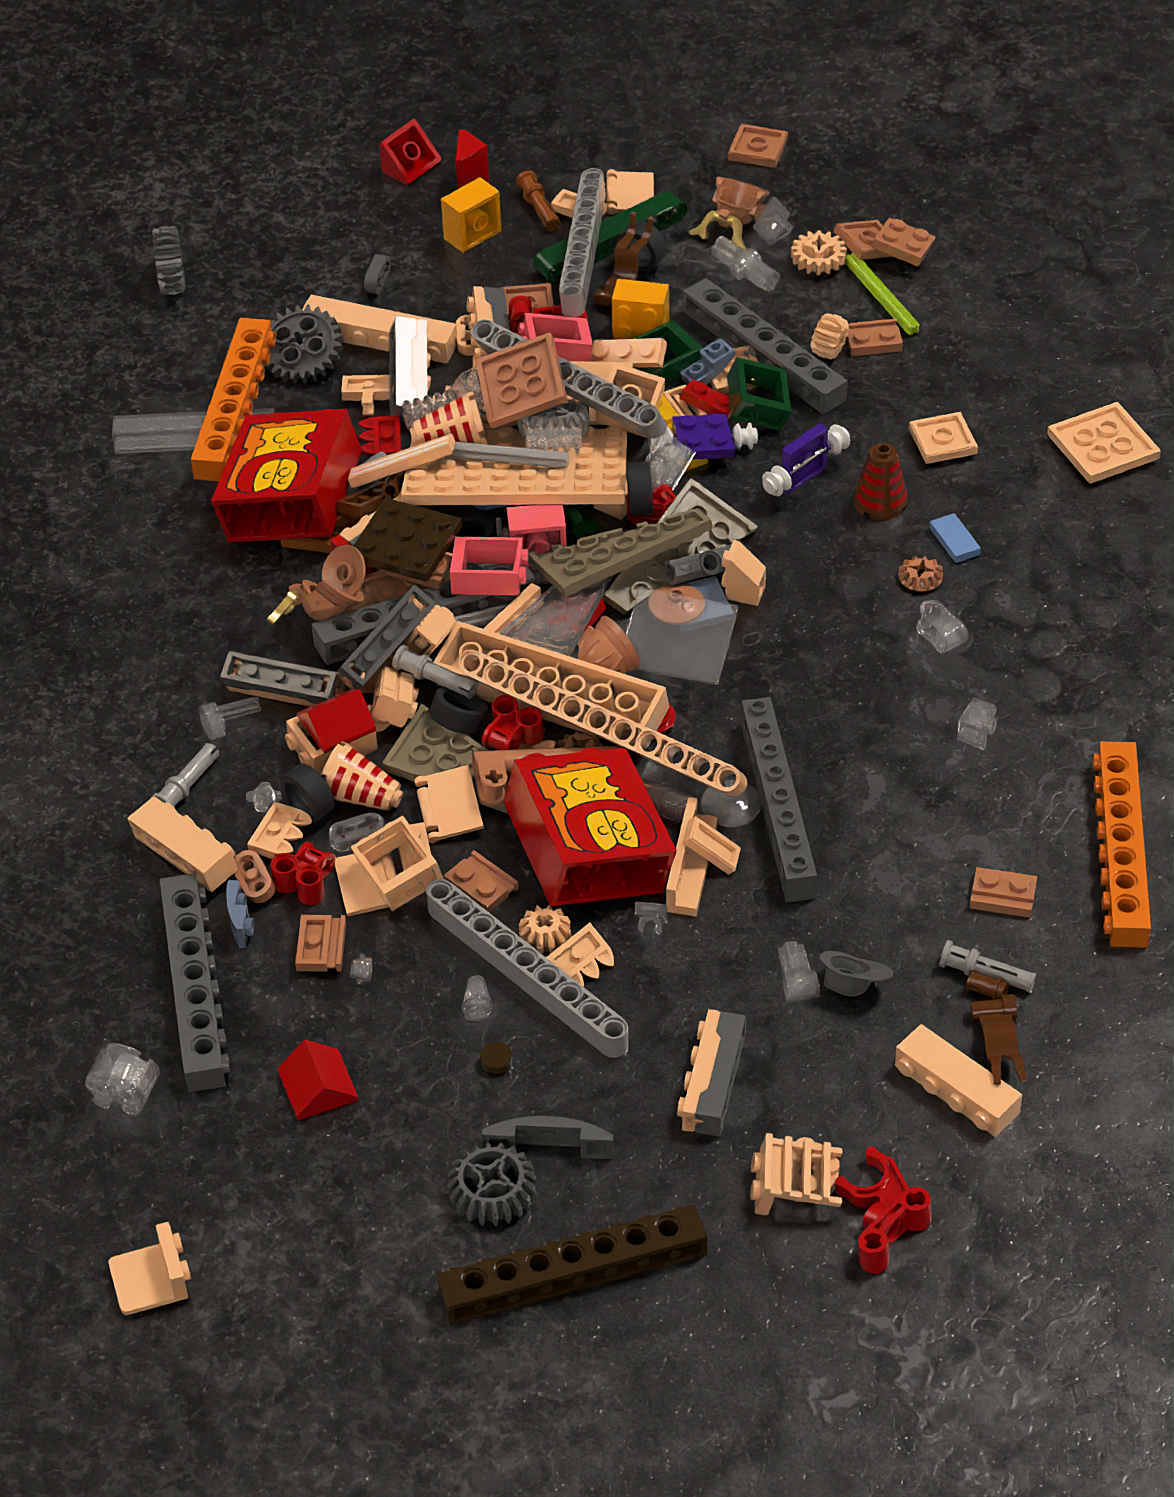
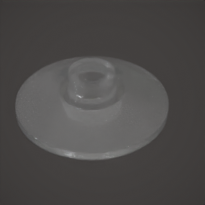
M725 780V787L733 786L736 780ZM747 784L746 790L741 795L735 797L728 796L709 787L702 796L701 808L704 815L718 817V825L723 827H739L750 823L756 818L761 808V800L758 792L749 784Z

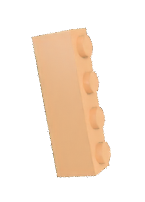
M153 796L127 818L135 838L185 874L196 873L198 883L204 884L205 888L210 892H213L238 870L234 860L236 855L230 845L226 842L221 844L209 830L205 828L201 830L189 816H182L177 813L176 809L169 802L163 803Z
M922 1024L896 1047L895 1066L903 1075L913 1078L928 1093L935 1094L948 1103L954 1111L961 1112L972 1120L979 1129L986 1130L996 1137L1020 1114L1021 1093L1002 1080L1001 1085H994L991 1072Z

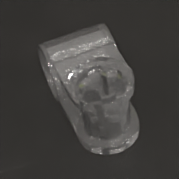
M927 600L920 605L921 619L917 623V631L933 645L936 651L944 654L968 640V631L965 625L952 615L942 603L936 600Z

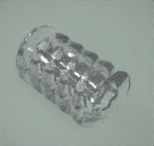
M445 390L443 396L438 392L434 393L433 399L430 395H424L422 401L418 397H415L412 403L409 400H404L402 402V412L407 430L410 431V426L414 425V421L457 399V394L455 392L452 393L450 390Z
M569 419L567 427H565L562 420H558L555 428L550 420H547L545 428L542 427L540 421H536L534 429L531 428L528 421H525L526 448L548 450L551 447L552 451H559V448L562 447L564 452L569 453L570 447L573 446L576 454H579L582 445L581 421L579 420L576 427L574 421Z

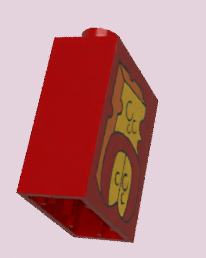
M347 409L245 415L211 500L228 542L331 537L340 513L337 512V501L345 498L350 485L348 481L350 470L356 467L362 451Z
M590 747L577 753L550 756L533 753L521 759H514L503 803L551 907L664 892L677 850L626 748L600 750Z

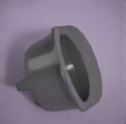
M825 951L820 955V961L826 967L824 986L844 996H859L867 990L872 981H884L893 977L894 971L890 967L878 962L856 958L837 951Z

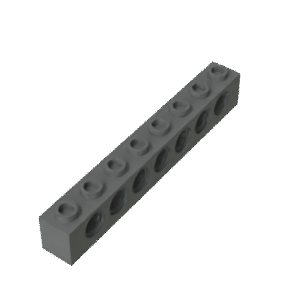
M705 278L683 290L682 311L718 338H722L733 349L751 345L748 351L751 356L757 357L759 363L786 369L788 389L821 414H825L846 402L848 381L842 375H839L824 362L818 360L806 349H803L788 336L778 331L770 323H767L752 310L738 302L737 299L723 291L719 286ZM744 352L743 354L749 358L748 352Z
M501 564L485 570L513 571L514 564ZM523 566L526 567V584H521L520 593L531 583L535 584V577L527 566ZM450 581L440 583L438 590L431 587L421 589L436 603L435 605L449 609L454 617L504 604L509 605L518 596L451 594ZM404 595L312 623L314 646L325 664L330 665L348 659Z
M771 697L743 700L741 704V726L785 901L788 903L816 899L817 873Z
M196 873L160 879L187 1091L194 1092L225 1087L224 1074L230 1073L228 1054L221 1053V1048H226L227 1044L224 1029H218L217 1024L223 1023L221 1004H215L214 999L220 998L217 979L211 980V974H217L214 955L208 956L207 951L213 950L211 931L205 932L204 927L210 926L208 909L201 907V903L207 902L204 884L198 885Z

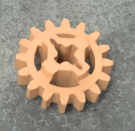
M818 230L815 234L809 231L807 232V237L799 235V240H794L791 247L793 265L798 264L799 270L806 268L807 274H810L812 271L816 272L817 275H820L823 271L830 274V269L838 271L839 265L845 264L847 252L845 242L839 241L840 236L831 237V232H827L824 235L821 230Z

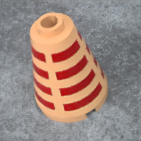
M473 391L414 421V428H410L414 444H422L451 433L455 442L487 444Z
M341 741V745L337 744L322 771V774L325 775V781L336 801L389 811L392 807H398L403 796L399 782L343 741Z

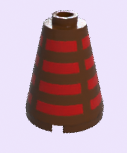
M879 443L871 447L854 490L853 504L856 510L863 516L864 512L870 514L871 519H892L902 514V509L908 505V494L896 448L890 444Z

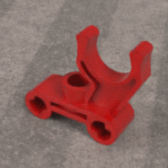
M869 1147L865 1152L866 1164L879 1169L884 1176L881 1181L870 1187H857L847 1181L845 1177L840 1176L835 1180V1190L837 1195L846 1198L855 1207L869 1208L862 1221V1226L865 1230L858 1237L859 1263L864 1271L877 1274L887 1269L890 1261L889 1247L907 1229L922 1231L929 1227L932 1220L931 1197L929 1192L921 1187L909 1188L894 1159L882 1154L875 1147Z

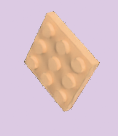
M1118 402L1048 426L1047 435L1089 484L1160 459L1161 450Z

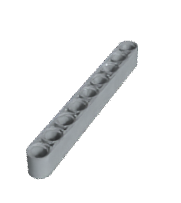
M597 168L583 171L580 177L559 286L562 314L568 317L582 315L587 303L606 197L603 171Z
M487 319L476 322L472 328V336L482 350L488 354L527 341V339ZM558 356L566 395L648 438H658L665 432L667 424L654 405Z
M436 879L427 885V906L431 917L604 1055L611 1058L625 1055L629 1047L628 1024L621 1016L446 879Z

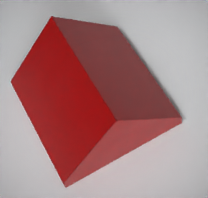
M415 118L379 143L381 171L406 185L442 160Z
M459 130L456 154L458 189L478 178H482L490 184L487 145L467 131Z
M360 689L348 690L297 713L298 719L324 754L334 750L337 744L341 745V741L348 744L376 731L375 723Z
M304 1040L278 1067V1073L297 1120L359 1101L337 1048Z

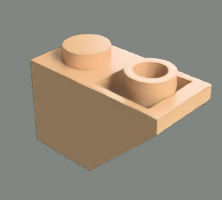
M733 540L730 550H725L722 558V567H725L721 585L725 587V596L727 600L758 606L765 589L766 567L742 543Z

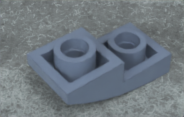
M719 338L699 351L701 359L680 371L681 378L687 385L693 379L707 385L730 363L736 354L735 350L722 338Z
M228 880L226 899L232 933L239 948H246L248 936H253L254 918H249L247 895L242 893L240 881Z

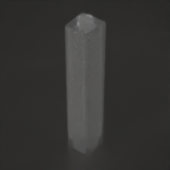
M274 408L253 409L252 415L273 414L275 411ZM207 412L114 416L112 436L115 453L194 450Z

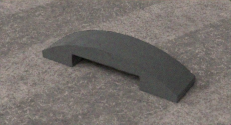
M529 1116L502 1121L482 1129L483 1148H485L487 1142L492 1147H497L502 1142L505 1150L513 1145L516 1149L517 1144L580 1147L581 1158H614L613 1135L595 1125L575 1119L556 1116Z

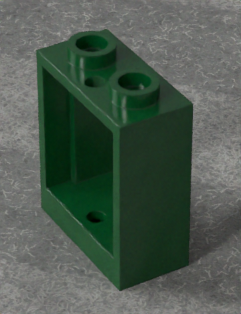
M673 320L633 338H663L667 342L666 348H669L678 356L664 363L662 367L654 369L651 367L633 368L665 378V386L681 379L680 371L701 359L699 351L703 347Z
M736 357L727 374L731 418L781 431L791 414L786 369ZM746 384L772 390L773 400L747 394Z

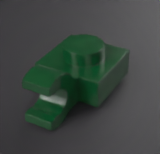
M575 507L564 511V514L569 518L565 521L566 527L570 529V538L575 543L580 538L607 532L593 518L584 521L581 513Z

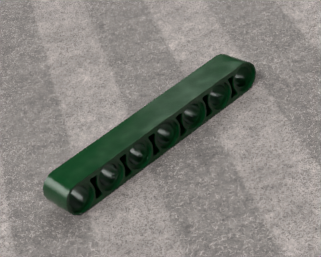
M664 191L602 221L594 263L615 253L616 240L619 234L629 225L631 211L637 213L636 221L647 222L649 216L654 217L653 226L658 231H661L681 221L687 214V205L671 191ZM569 238L540 251L533 260V267L550 282L561 280ZM637 238L633 239L634 243L639 240Z

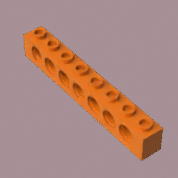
M239 318L191 457L195 480L219 482L245 415H252L253 399L258 398L259 381L262 382L264 380V366L269 364L270 348L274 347L276 343V332L272 331L271 320Z
M1100 741L1099 752L1093 753L1092 768L1093 771H1098V776L1094 777V793L1100 795V798H1096L1095 811L1096 816H1101V821H1098L1097 839H1103V844L1099 845V863H1104L1105 868H1101L1100 884L1101 886H1106V892L1103 891L1102 910H1108V916H1104V934H1109L1110 947L1148 948L1151 922L1136 742Z

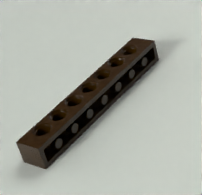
M695 1204L686 1207L678 1206L664 1213L645 1215L638 1220L623 1224H612L605 1229L590 1233L582 1232L568 1239L549 1241L541 1246L527 1250H515L505 1256L494 1259H482L475 1264L460 1268H449L445 1272L437 1274L438 1291L450 1326L707 1255L708 1236ZM543 1269L544 1271L537 1272L535 1270ZM505 1278H512L511 1280H507V1281L502 1280V1279H505Z

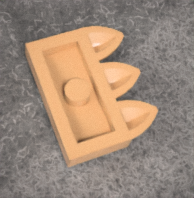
M274 802L247 843L248 850H253L258 855L270 859L281 853H293V847L287 841L303 838L302 832L297 827L311 824V817L300 809Z
M588 923L546 957L583 987L584 981L580 971L591 978L597 979L599 977V968L595 959L607 966L614 965L612 950L591 923Z

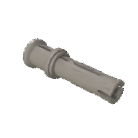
M406 645L400 646L394 655L393 668L410 672L418 680L426 678L469 699L473 698L477 692V689L472 688L473 686L478 687L477 681H473L433 663L430 656L426 654L421 656L412 652Z
M206 743L177 776L169 777L165 782V787L153 796L163 803L169 802L175 807L180 800H185L189 796V788L215 759L220 756L219 750L217 749L211 754L215 746Z
M947 940L939 962L940 967L944 968L947 965L964 971V975L967 976L972 971H976L979 974L994 979L1004 978V982L1026 990L1029 993L1036 979V973L980 956V952L977 949L973 948L970 951L953 945V941Z

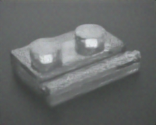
M665 432L658 437L644 461L649 463L652 490L663 484H668L674 490L696 453Z

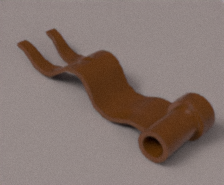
M631 211L628 231L615 248L614 271L608 279L604 290L597 289L593 298L595 304L612 308V296L617 279L636 280L639 252L651 238L654 217L649 216L642 237L627 250L628 245L636 234L637 213Z
M1015 994L1002 995L1001 999L970 1002L972 1021L980 1020L983 1028L988 1062L991 1063L994 1085H1001V1061L1004 1057L1007 1060L1013 1061L1020 1083L1027 1082L1022 1055L1019 1054L1016 1028L1013 1021L1018 1019Z

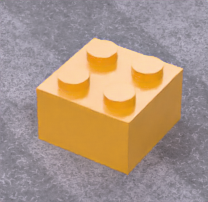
M478 178L441 198L444 239L462 253L502 231L499 191L482 178Z
M617 279L612 296L613 339H633L669 322V284Z

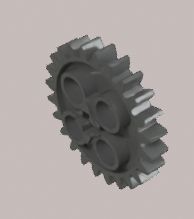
M308 304L304 311H301L299 305H296L295 312H291L289 308H286L285 316L277 313L278 321L271 320L272 331L276 332V343L274 347L270 348L269 364H265L268 372L272 371L275 378L281 376L284 383L291 378L293 384L296 385L299 378L306 384L308 377H312L314 381H317L316 374L320 373L326 376V367L334 369L332 360L340 361L337 352H343L344 350L341 345L344 342L341 334L342 331L335 317H330L327 310L322 313L318 306L312 312Z

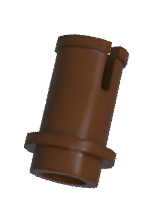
M976 971L970 973L966 984L968 991L989 996L992 1000L1001 999L1002 995H1007L1009 983L1004 982V978L994 979L979 974Z

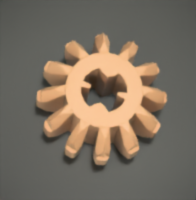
M824 314L814 329L810 344L812 352L824 359H835L839 352L842 351L848 336L849 326L847 320L836 314Z
M550 904L546 909H541L537 905L535 912L526 910L524 918L520 919L519 937L542 955L544 952L551 954L571 938L570 920L568 916H564L561 908L553 911Z

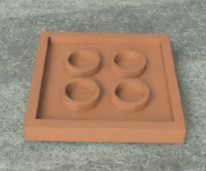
M550 332L475 359L487 420L492 429L568 402L554 338Z

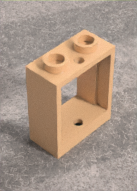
M298 717L287 720L288 733L285 734V740L288 747L292 751H297L301 764L311 766L320 775H323L322 771L333 750L325 754L321 749L316 751L306 737L310 735ZM376 731L348 744L363 756L378 750Z
M403 816L389 822L383 828L351 846L359 866L391 911L425 892L427 885L431 881L444 879L436 860ZM408 842L421 861L384 883L371 863Z

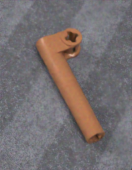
M604 746V747H594V748H598V749H600V750H607V749H617V748H621V747H620V746ZM590 747L474 751L472 754L473 776L476 779L479 800L483 804L492 807L503 803L505 796L504 786L507 783V777L511 774L514 759H521L533 753H540L545 756L577 753Z

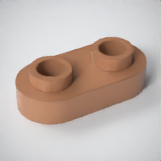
M253 850L240 852L234 858L238 867L234 874L237 880L240 881L244 893L254 903H263L269 900L275 892L276 885L263 860Z

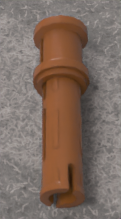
M533 171L522 172L516 178V186L524 192L523 197L526 202L533 205L547 231H556L559 228L558 225H561V221L545 198L544 187L537 182V176Z

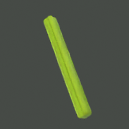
M854 253L848 254L845 257V264L888 313L896 319L897 323L908 335L917 334L920 325L863 260H859Z

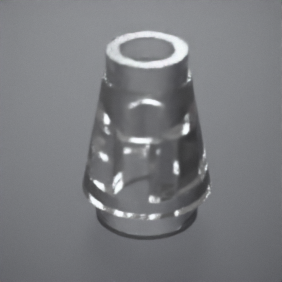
M472 976L467 980L462 1011L469 1020L481 1022L490 1016L493 1004L485 979L481 976Z

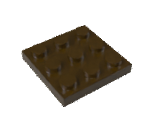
M385 497L353 547L361 552L365 565L428 582L462 528V518Z

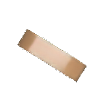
M463 315L456 321L457 349L461 354L470 356L473 355L475 346L466 344V340H471L472 329L465 330V326H469V315Z

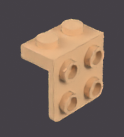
M169 1222L156 1225L160 1244L117 1255L109 1260V1267L120 1309L124 1315L134 1314L188 1298L185 1281L191 1280L187 1261H179L178 1254L183 1252L179 1233L172 1234Z

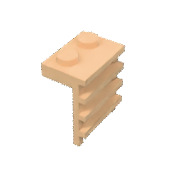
M766 1133L759 1153H753L751 1172L756 1173V1180L752 1181L750 1199L755 1200V1214L768 1216L774 1198L840 1207L842 1198L830 1196L831 1156L841 1157L842 1148L831 1147L830 1142H824L823 1145L811 1144L810 1139H805L804 1142L792 1141L790 1136H785V1139L773 1138V1134ZM792 1150L802 1152L801 1192L791 1190ZM811 1153L821 1154V1195L811 1193Z

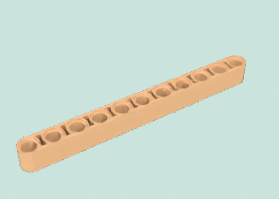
M466 650L459 657L458 666L460 671L485 686L514 697L516 700L622 748H626L635 754L728 796H739L746 790L747 778L742 772L728 763L479 651ZM480 660L479 667L475 671H471L472 663ZM504 671V678L496 683V675ZM529 682V690L526 693L521 694V686L524 683ZM555 693L553 703L546 706L547 696ZM580 704L578 715L571 717V709L575 705ZM606 716L604 726L597 729L596 721L598 718ZM631 727V736L626 740H622V732L626 728ZM653 739H657L658 744L655 750L648 752V743ZM678 751H683V759L679 763L674 764V754ZM709 762V771L705 775L700 776V766L703 763ZM735 774V784L731 787H725L726 778L729 775Z

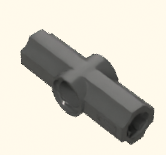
M731 545L664 562L663 573L665 580L670 585H675L724 572L725 567H722L723 554L725 550H730Z

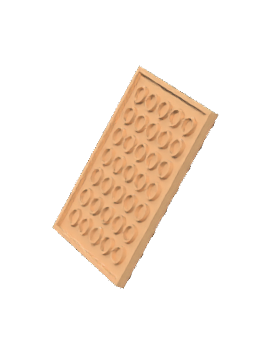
M589 426V431L579 440H572L570 443L563 442L562 444L553 443L551 445L550 443L540 444V442H531L530 439L523 438L519 434V430H514L512 427L484 430L486 435L484 437L487 440L486 445L567 452L569 454V465L563 469L442 457L407 469L401 492V502L411 505L625 504L627 431L622 430L618 426H610L606 429H594ZM411 439L410 448L419 445V443L414 444Z

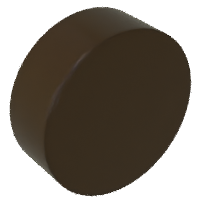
M489 1043L483 1047L480 1053L481 1066L490 1074L505 1073L512 1066V1051L504 1043Z

